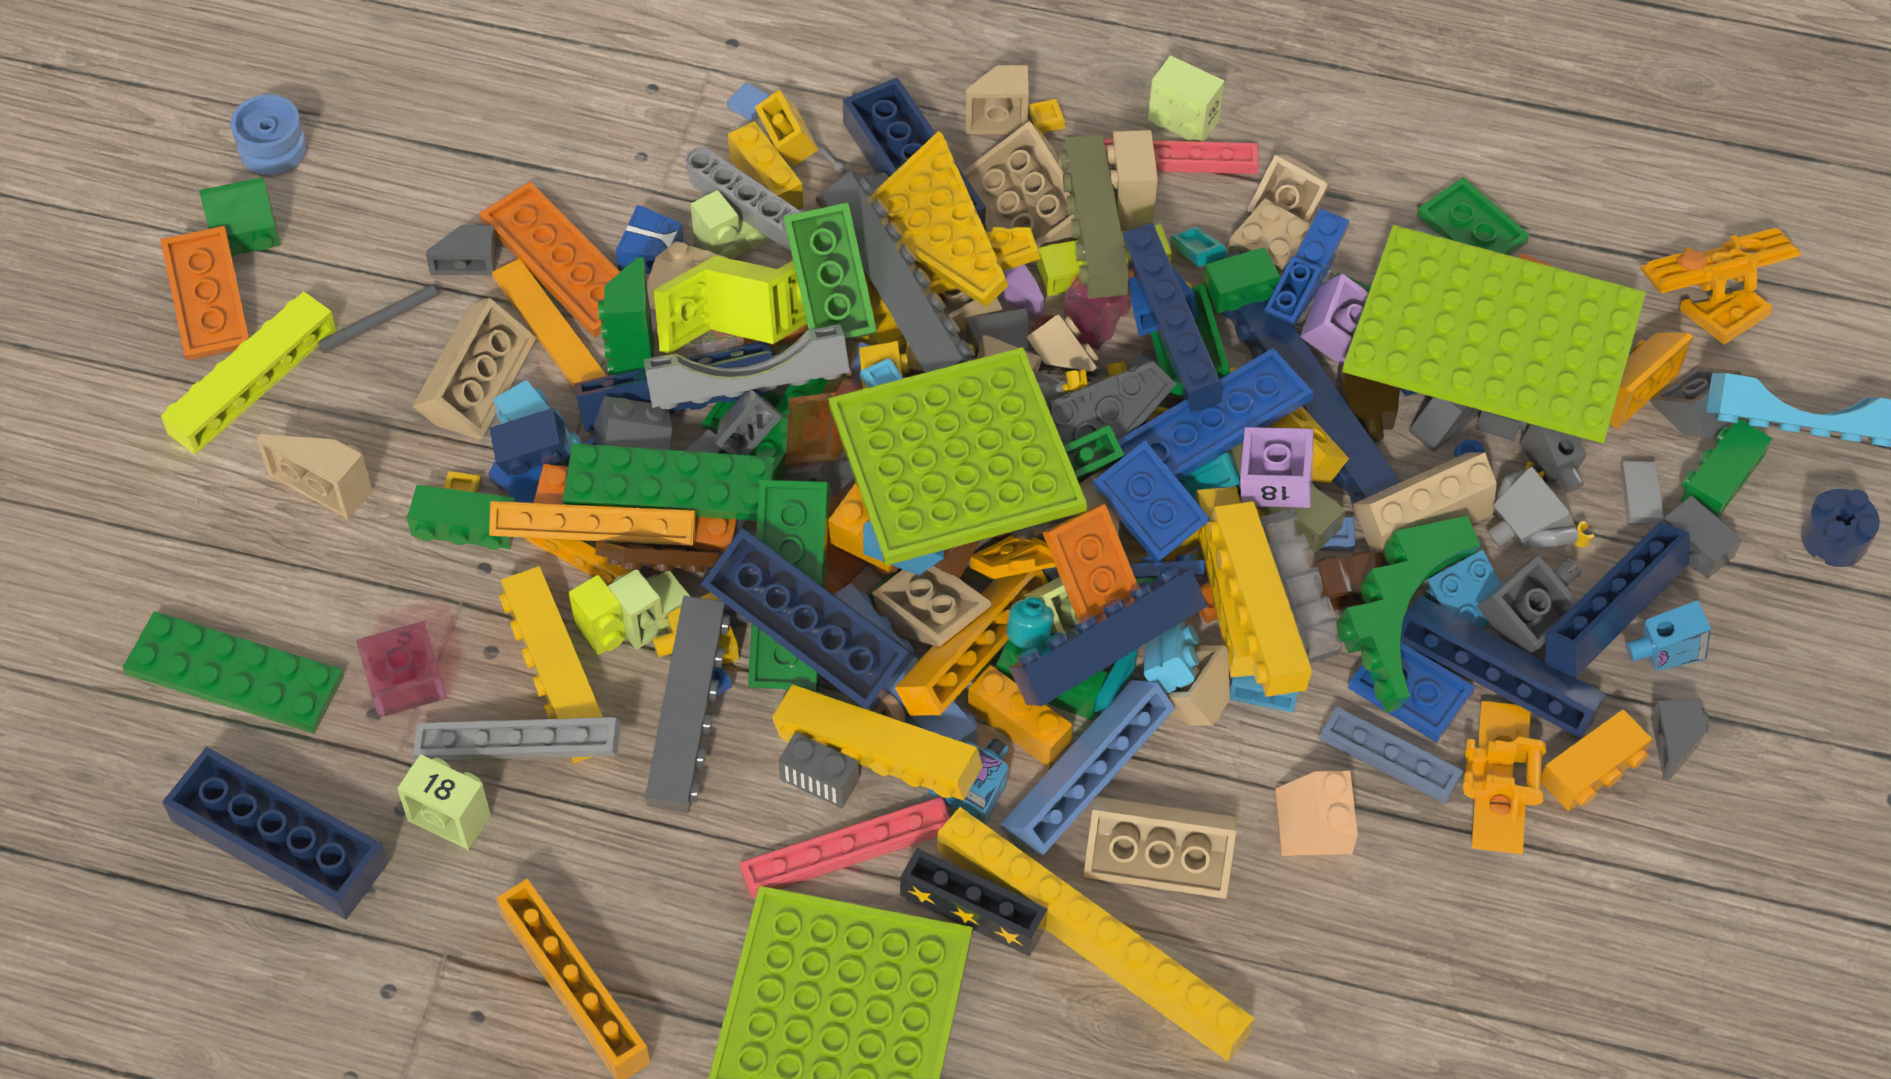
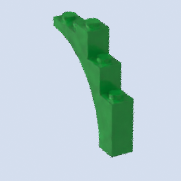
M1468 515L1395 531L1384 546L1385 556L1390 565L1371 569L1360 584L1363 600L1367 604L1347 608L1336 622L1337 635L1340 641L1344 642L1348 654L1361 651L1363 666L1370 672L1374 682L1376 698L1382 702L1386 713L1399 710L1410 697L1402 671L1400 640L1402 622L1411 597L1416 589L1428 578L1473 555L1480 546Z

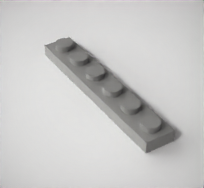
M616 717L418 723L413 757L417 759L421 754L430 759L436 757L442 760L617 756L621 722Z

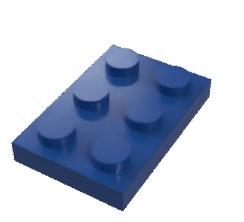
M1143 441L1091 483L1156 564L1211 520L1146 441Z
M1400 642L1402 671L1410 697L1399 710L1388 713L1437 743L1469 700L1475 686ZM1362 664L1350 680L1348 689L1385 711L1382 702L1376 698L1374 682L1370 672Z

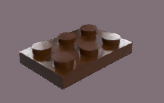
M596 541L595 555L607 558V564L621 565V568L638 570L642 569V566H648L662 571H673L675 567L684 568V571L704 572L705 566L713 567L719 557V553L704 549L664 544Z

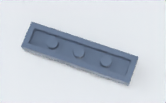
M1337 706L1320 734L1319 740L1444 804L1447 803L1463 773V770Z

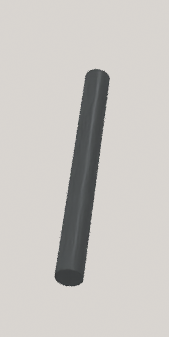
M432 284L318 341V345L321 351L325 353L437 297L438 292Z

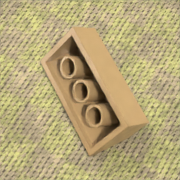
M491 298L468 306L412 407L438 427L476 439H482L496 414L493 399L509 390L537 337Z
M1485 452L1465 453L1354 503L1353 506L1371 553H1379L1382 563L1386 564L1388 561L1385 556L1384 546L1395 531L1467 515L1471 524L1493 515L1497 483Z
M1095 797L1083 878L1227 899L1237 831V817Z

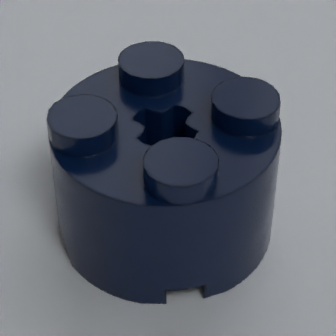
M1832 489L1816 497L1801 530L1802 543L1807 552L1814 558L1817 555L1826 560L1824 564L1833 567L1854 565L1866 554L1878 532L1880 525L1879 514L1869 500L1867 493L1860 489Z

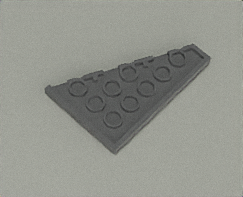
M1149 361L1048 401L1046 404L1063 446L1110 425L1116 439L1119 440L1139 428L1174 388L1176 383L1154 361ZM1091 474V475H1089V476H1087V477H1085V478H1083V479H1081V480H1078V483H1079V484L1082 483L1084 480H1086L1087 478H1089V477L1092 476L1093 474ZM1056 520L1041 523L1035 526L1040 531H1042Z

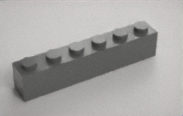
M683 595L645 794L646 806L689 813L690 803H697L700 782L695 781L697 768L703 769L706 757V748L701 747L703 734H710L713 714L707 713L709 701H716L719 681L713 680L715 668H722L725 647H719L722 634L728 635L731 615L725 614V603L722 601Z

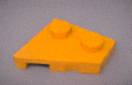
M1743 289L1725 294L1724 299L1717 301L1712 299V295H1709V301L1692 304L1691 299L1683 300L1680 305V311L1725 345L1769 317L1772 312V305L1755 292H1745Z
M1022 531L973 554L970 559L971 569L992 579L1056 567L1047 543Z

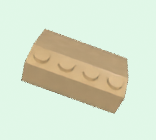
M1028 121L962 171L986 206L985 225L989 231H992L993 227H1004L1006 229H1013L1015 227L1030 228L1037 248L1053 243L1060 244L1078 240V238H1072L1071 219L1074 218V215H1068L1067 196H1070V193L1064 192L1063 173H1066V170H1060L1057 154L1045 136L1031 121Z

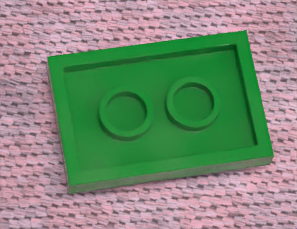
M1464 177L1420 206L1416 215L1442 238L1506 255H1511L1527 244L1530 237L1523 228Z

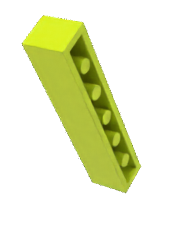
M304 291L295 299L290 300L284 309L272 319L267 320L260 330L248 340L243 341L237 350L224 361H220L201 381L193 384L190 390L177 402L167 407L161 415L167 434L196 455L319 346L318 341L332 335L337 330L331 310Z

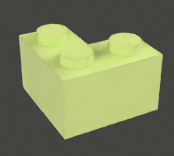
M718 190L691 203L694 242L699 249L734 260L737 256L751 249H756L768 241L767 236L738 217L737 213Z
M635 569L629 574L620 575L608 586L621 603L626 637L636 650L652 641V638L658 637L669 630L667 615L669 612L681 607L683 595L689 596L670 571H664L645 580L641 573Z

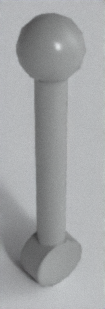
M809 129L819 148L818 151L831 163L835 173H842L845 169L844 164L837 162L817 141L815 132Z

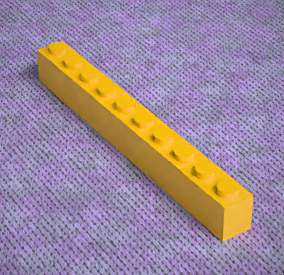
M961 807L938 831L937 851L958 867L1047 908L1045 930L1227 1062L1231 1060L1250 1036L1254 1021L1253 1016Z

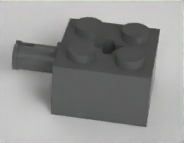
M1537 555L1516 569L1476 607L1505 641L1528 653H1532L1546 642V633L1578 602L1567 589V586L1582 574L1581 567L1577 566L1574 570L1568 572L1577 562L1571 558H1566L1552 571L1543 559Z

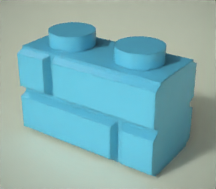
M1182 621L1145 644L1144 676L1149 682H1157L1165 694L1175 691L1176 686L1181 688L1194 682L1195 666L1199 664L1195 645L1199 644V637L1192 625L1187 626Z

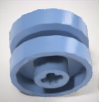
M263 94L246 100L232 114L230 127L241 162L250 171L260 175H277L297 166L305 156L307 148L305 135L297 108L290 100L278 95Z

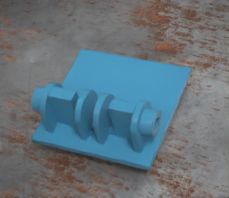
M1483 549L1427 579L1429 586L1428 590L1425 591V596L1428 600L1439 603L1441 607L1481 628L1490 624L1476 605L1501 583Z

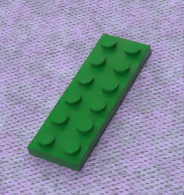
M573 443L563 504L696 510V517L757 521L759 480L774 479L775 457Z
M759 480L756 536L824 586L830 483ZM751 623L748 687L789 690L793 684L810 691H819L820 674Z
M153 611L122 667L125 675L313 734L316 733L344 678L342 669Z

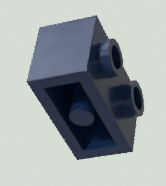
M553 408L489 428L496 464L508 476L522 475L531 468L543 464L553 465L558 463L560 459L570 456L564 421Z

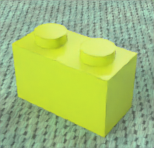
M599 575L569 592L575 627L598 656L605 651L616 649L627 638L621 603Z

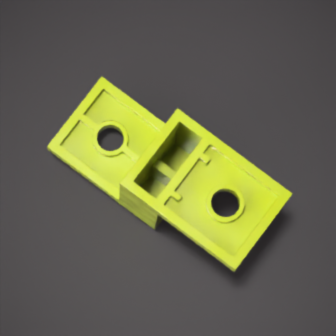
M713 256L653 290L660 351L666 353L674 352L709 330L774 344L807 324L793 260L778 269Z

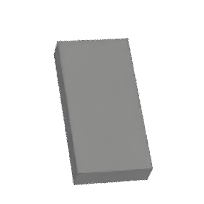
M1623 461L1621 475L1628 524H1658L1660 521H1663L1664 515L1656 462Z

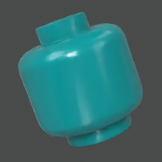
M1031 597L1015 602L1010 608L1006 634L1009 640L1023 650L1038 649L1047 644L1046 640L1051 636L1054 613L1049 606L1037 598Z

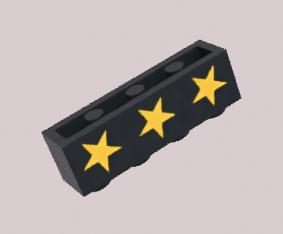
M916 848L900 876V896L961 925L973 927L974 931L1029 957L1046 928L1047 908L919 848Z

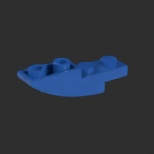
M1321 208L1319 209L1295 257H1291L1264 313L1293 325L1298 321L1315 296L1336 258V251L1349 227L1348 219Z

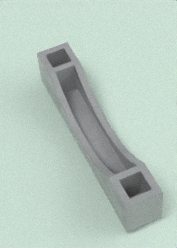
M840 324L807 330L796 343L781 354L764 362L745 367L723 368L707 366L690 361L677 353L643 359L652 408L660 407L661 409H671L678 406L679 403L688 401L704 403L711 400L712 397L722 395L737 397L744 394V391L751 389L770 391L777 388V385L788 383L796 386L804 385L811 379L823 377L824 379L832 380L841 377L844 373H850L845 337Z

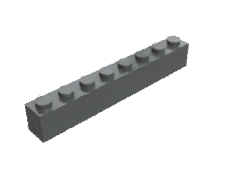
M849 171L821 195L828 207L848 202L862 266L926 373L972 361V357L975 356L973 350L964 340H960L958 337L959 327L951 317L945 315L943 309L946 306L942 299L930 290L931 280L926 273L915 265L914 262L917 261V257L907 245H903L901 238L904 236L896 224L890 222L887 218L890 212L884 203L875 198L873 194L876 191L874 185L867 177L863 176L860 178L852 171Z

